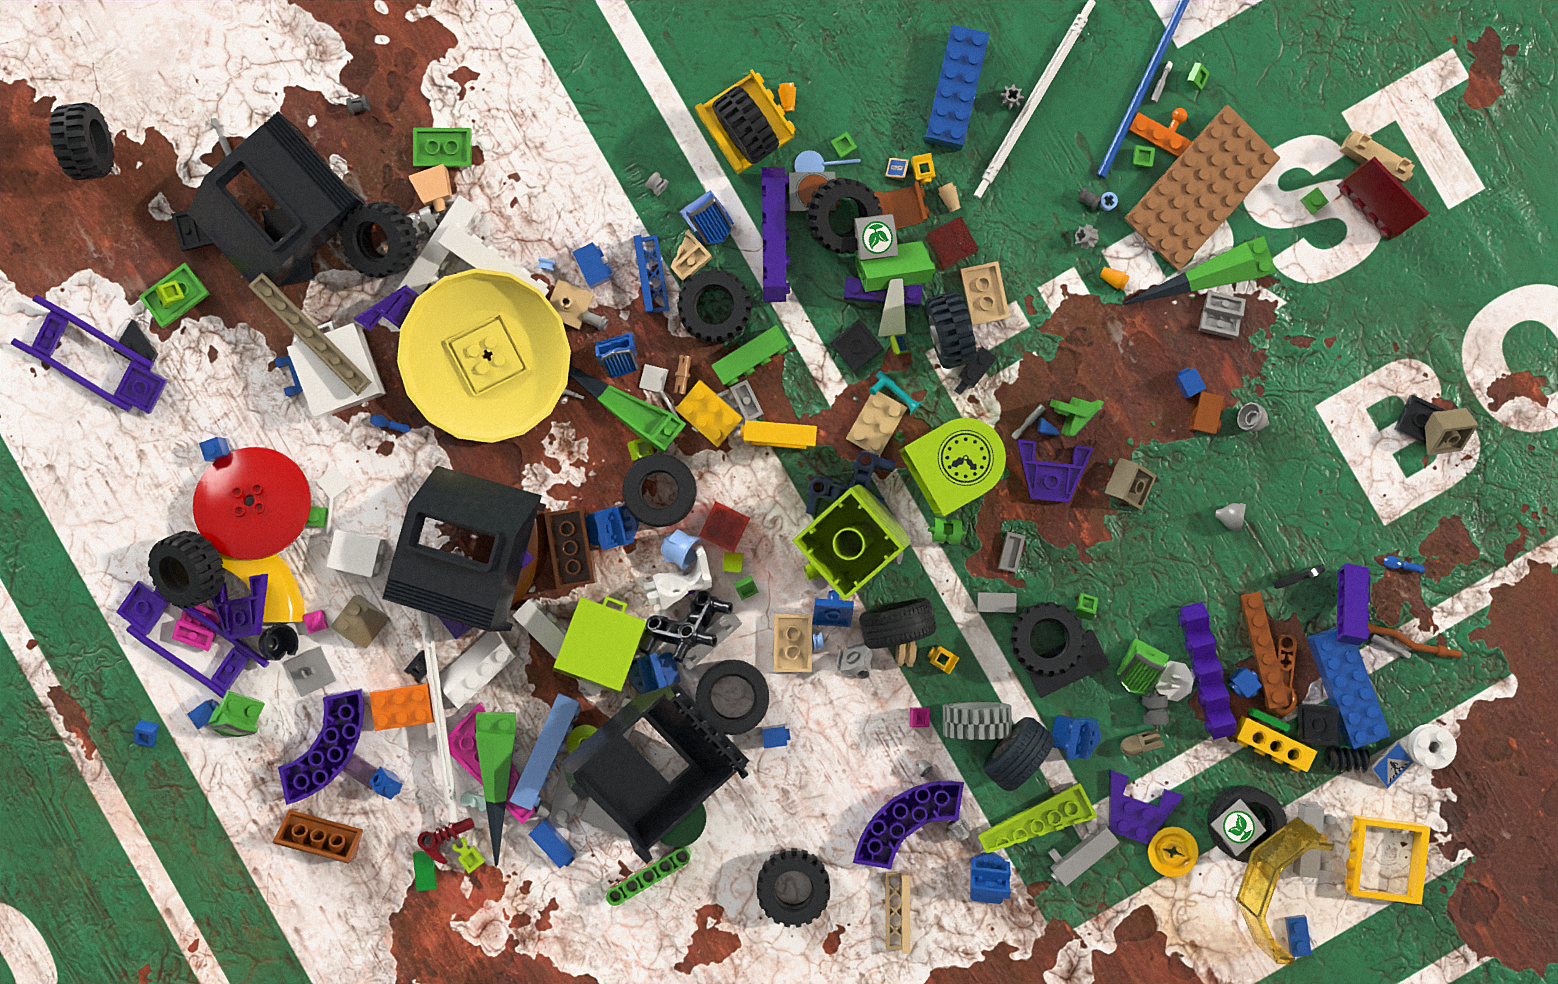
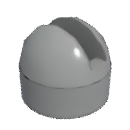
M919 760L920 765L916 764L915 770L921 777H924L931 771L932 765L926 760Z
M541 800L535 815L547 817L551 812L550 805Z

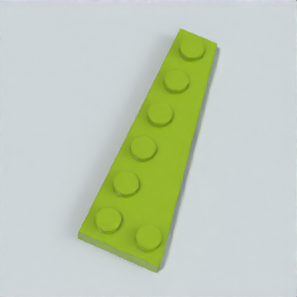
M1077 782L979 833L977 837L987 854L1012 846L1015 843L1027 841V839L1045 835L1048 832L1064 829V827L1097 818L1098 816L1080 782Z

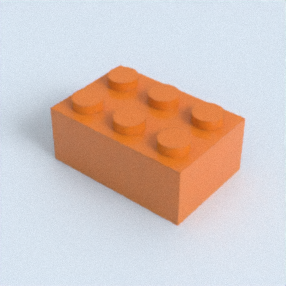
M429 682L375 690L369 693L375 731L434 722Z

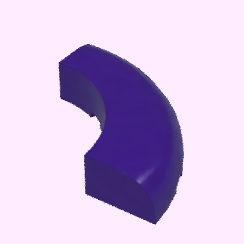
M362 688L323 697V726L315 742L298 759L278 767L286 805L303 800L323 789L333 781L350 760L357 746L363 726L364 697Z
M936 781L912 787L892 798L880 808L865 827L856 847L853 863L891 869L895 855L907 836H910L914 831L930 822L943 820L958 821L964 782Z

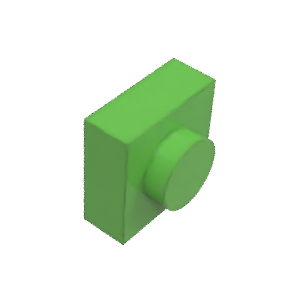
M1195 63L1187 81L1196 90H1202L1210 72L1201 63Z
M847 131L831 141V145L840 159L857 149Z
M1136 145L1134 147L1132 166L1151 169L1155 148Z
M1318 187L1300 200L1311 215L1329 203Z
M311 506L306 525L325 527L328 508Z
M751 576L734 583L741 600L759 593Z

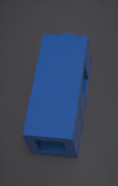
M546 818L528 834L559 868L563 865L568 867L575 860L573 856L577 851Z

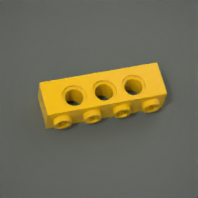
M1242 715L1236 726V734L1232 735V737L1238 739L1236 743L1246 748L1248 745L1255 747V752L1263 756L1268 753L1272 755L1271 760L1280 764L1285 761L1290 764L1288 768L1299 773L1300 770L1308 772L1317 751ZM1259 733V739L1254 742L1253 735ZM1273 741H1276V748L1274 750H1271L1270 744ZM1293 749V757L1288 758V752Z

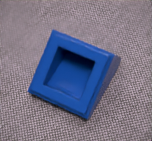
M1044 418L1039 419L1038 434L1059 435V431Z
M143 720L139 721L134 728V743L154 747L158 724Z

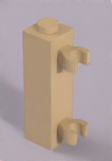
M1354 130L1347 136L1339 149L1343 154L1361 165L1376 157L1401 184L1407 183L1412 177L1413 173L1411 171L1415 165L1411 164V160L1406 157L1401 158L1373 141L1372 137L1366 133L1362 134Z

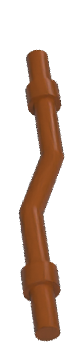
M1368 623L1370 634L1375 633L1394 637L1412 650L1435 654V656L1442 658L1447 656L1460 659L1462 656L1461 651L1447 649L1446 646L1437 645L1435 647L1415 643L1395 629L1374 626L1372 623Z

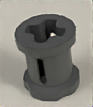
M366 94L360 98H346L350 115L360 111L370 112V103Z
M1085 186L1077 202L1085 203L1093 211L1102 195L1094 194Z

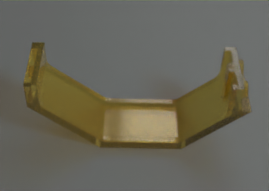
M1299 817L1293 819L1252 850L1236 897L1237 904L1254 943L1276 964L1293 965L1295 960L1272 937L1266 922V914L1279 875L1282 870L1308 850L1332 851L1335 845L1327 839V835L1318 832L1314 825L1305 823Z

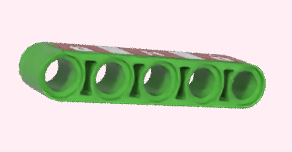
M688 846L675 847L613 884L607 892V902L612 906L620 905L682 868L690 860V848ZM683 851L687 854V858L679 859L677 853ZM667 861L671 867L663 869L660 863ZM646 871H650L653 873L654 877L652 879H647L644 876V873ZM634 881L637 884V888L631 889L627 883ZM617 891L621 897L615 899L611 896V892Z

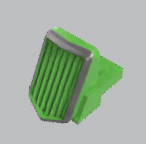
M1072 397L1070 404L1051 399L1049 406L1055 408L1054 412L1066 415L1061 434L1075 437L1102 410L1104 401L1088 402Z
M1134 638L1126 656L1122 659L1116 675L1119 676L1120 683L1129 693H1151L1167 667L1166 663L1169 655Z
M227 690L220 706H216L208 723L212 724V730L223 736L242 737L253 735L258 731L259 727L256 722L265 703L261 700Z

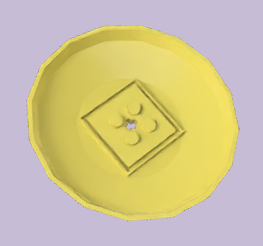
M475 268L441 278L416 298L400 328L397 363L408 397L428 422L459 439L493 443L523 435L551 414L567 386L571 350L562 318L539 289L511 273ZM485 350L493 353L490 356L491 360L483 357Z

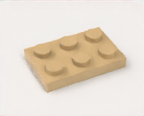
M998 261L960 269L972 326L1010 318Z
M879 391L875 395L871 394L847 435L846 440L864 450L877 453L880 457L907 407Z
M774 614L773 672H812V614Z

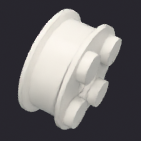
M1424 724L1416 727L1410 733L1407 740V750L1410 757L1418 764L1430 769L1446 767L1456 755L1457 746L1453 735L1446 729L1433 724ZM1434 742V748L1429 751L1430 743Z

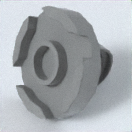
M863 641L848 644L846 646L847 650L843 653L841 651L838 653L835 659L836 667L841 674H854V676L860 679L868 678L871 671L872 650Z

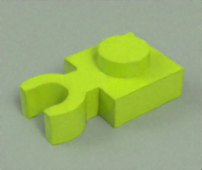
M462 837L460 841L463 843V847H459L454 843L452 848L454 851L461 853L457 859L466 871L471 873L486 860L475 845L469 848L468 840Z

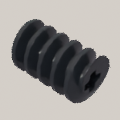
M1328 746L1325 750L1324 760L1326 766L1330 765L1332 771H1336L1338 766L1340 772H1343L1345 767L1347 772H1351L1353 767L1354 772L1358 773L1361 767L1362 773H1366L1370 764V753L1368 749H1348L1346 747L1341 749L1340 747L1333 748Z

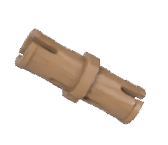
M680 355L678 371L675 372L676 383L673 393L686 395L692 357Z

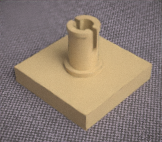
M558 279L549 302L560 315L564 324L580 330L583 324V316L588 311L594 294Z

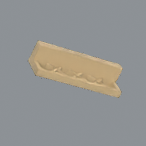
M885 872L886 950H902V954H910V875L908 872ZM889 877H900L901 884L894 889L889 884ZM894 894L901 899V903L896 908L890 904V899ZM895 913L901 918V922L896 927L890 923V918ZM895 932L901 937V945H890V938Z

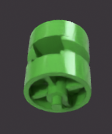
M934 518L932 528H928V532L932 534V543L943 544L947 541L948 544L960 545L962 535H966V531L962 529V520L951 519L947 522L943 518Z

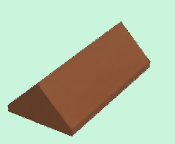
M288 810L273 840V844L348 864L356 858L363 829Z

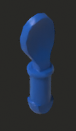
M375 414L370 418V422L377 427L388 426L389 429L398 430L402 433L410 431V427L407 424L397 423L393 420L389 422L381 414Z
M1387 556L1383 560V564L1391 569L1403 568V570L1417 573L1425 571L1423 565L1408 563L1407 561L1403 563L1395 556Z

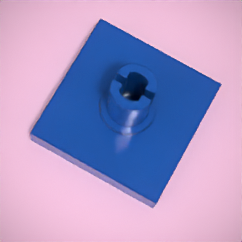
M835 590L828 592V599L815 598L812 625L851 627L854 601L839 600V594Z

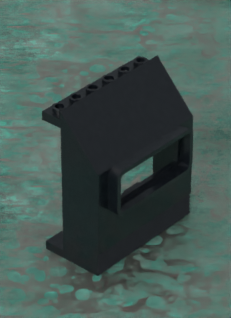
M279 111L273 114L267 122H264L263 125L204 176L187 212L249 283H252L263 273L276 286L280 285L344 227L342 223L345 218H348L347 214L351 210H354L359 205L366 204L307 142L309 139L300 129ZM244 169L248 171L295 224V227L277 243L270 238L225 187Z
M436 466L408 504L382 599L488 632L511 631L513 623L506 621L537 511L545 512L547 504L540 502L542 495ZM428 517L495 537L488 564L419 544L425 518Z
M674 683L636 696L577 747L573 753L568 755L561 762L569 788L582 801L587 796H590L627 833L634 852L648 864L653 859L649 849L734 774L738 772L742 779L747 777L749 774L745 767L750 760L680 685ZM642 717L689 764L670 783L623 736Z

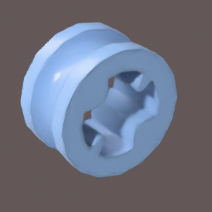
M1112 192L1104 193L1099 201L1101 209L1104 211L1112 210L1118 203L1117 196ZM1104 197H1106V199H1108L1109 197L1112 199V206H1110V204L1108 206L1104 204L1106 202Z
M538 258L540 262L537 265L538 269L554 271L552 266L555 265V261Z
M822 632L819 635L813 633L815 651L818 648L823 650Z

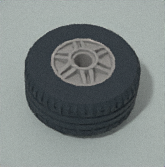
M1022 718L1012 726V736L1001 738L987 756L983 765L985 774L1005 791L1017 789L1037 771L1047 758L1054 745L1052 733L1034 718Z

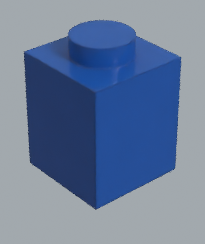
M1187 367L1177 372L1179 376L1174 378L1184 399L1206 389L1196 368L1189 370Z
M215 437L199 443L206 462H215L217 459L228 456L230 452L226 438Z
M214 699L206 700L187 713L197 730L209 725L208 722L216 706H220Z
M785 724L762 727L764 749L787 746V740H791L789 728L785 729Z

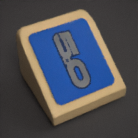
M890 158L885 177L904 181L909 160Z

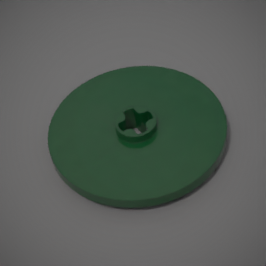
M701 803L659 841L671 847H684L695 842L701 836L706 826L707 815L704 804Z

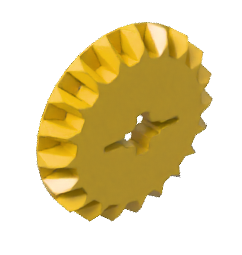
M1164 827V829L1157 831L1150 843H1148L1149 861L1153 868L1164 876H1183L1197 862V843L1188 831L1180 827ZM1174 846L1175 850L1182 855L1176 853L1170 856V853L1165 849H1172Z

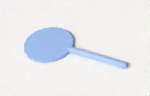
M808 150L797 156L794 168L796 172H823L824 166L859 163L861 160L851 159L824 162L819 153Z

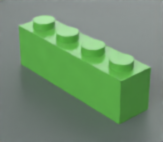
M775 325L711 366L722 384L731 387L739 381L737 378L745 375L747 377L755 371L754 368L761 365L762 367L771 361L770 358L776 354L780 356L787 352L786 348L789 344L778 326Z

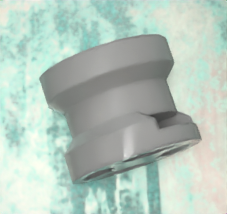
M655 172L648 179L645 187L653 190L655 196H659L665 190L669 181L662 179L660 174Z

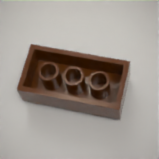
M582 506L544 513L556 588L562 589L597 583L586 507Z

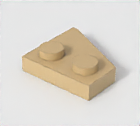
M687 230L683 243L678 248L677 256L671 264V269L685 282L710 261L712 256L694 235Z

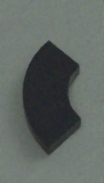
M1324 564L1308 567L1296 573L1280 577L1272 583L1276 589L1296 584L1300 580L1315 577L1325 572L1326 569Z

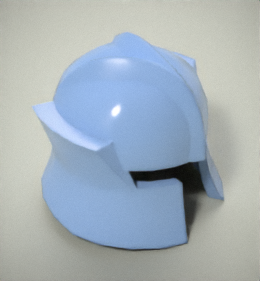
M679 529L663 537L661 553L665 557L664 561L676 563L682 570H686L696 558L695 550L690 547L694 542L701 543L702 539L689 536Z

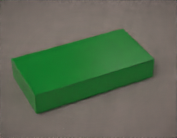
M1249 707L1247 714L1283 731H1289V724Z
M425 851L413 852L417 892L437 889L434 860Z

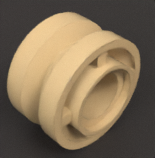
M915 641L896 646L895 661H897V666H902L906 663L907 667H913L917 651Z

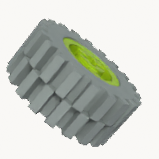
M981 701L944 704L943 735L950 738L970 740L1001 739L1012 736L1011 705L1000 702Z

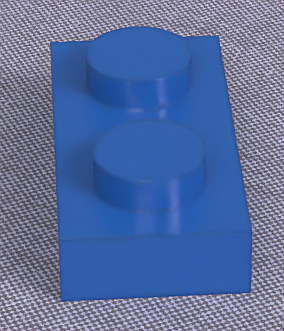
M1304 914L1285 917L1290 955L1292 957L1312 955L1307 917Z

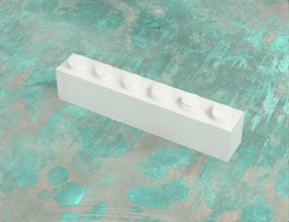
M459 195L397 290L407 285L421 295L438 282L441 273L448 269L452 256H456L439 244L438 241L450 223L454 225L459 223L467 229L465 233L470 235V229L473 224H477L481 219L482 211L480 208Z
M450 223L438 241L439 244L474 268L511 273L539 289L544 296L549 292L547 289L548 285L540 279L537 281L530 277L532 274L524 268L521 270L514 266L516 263L507 256L503 259L498 255L499 251L491 245L487 248L481 244L483 242L481 238L475 234L471 237L465 233L467 229L459 223H456V225Z
M528 599L512 616L557 659L568 629L564 626L560 627L556 623V617L550 612L547 614L542 609L544 606L539 600ZM576 679L593 697L602 690V688Z

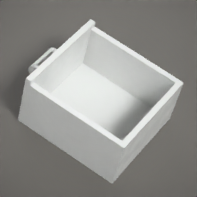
M330 321L317 326L320 330L329 327L331 331L324 334L372 381L359 396L303 341L287 347L313 417L323 418L387 394L364 334V329L360 325L352 323L335 329L333 322Z

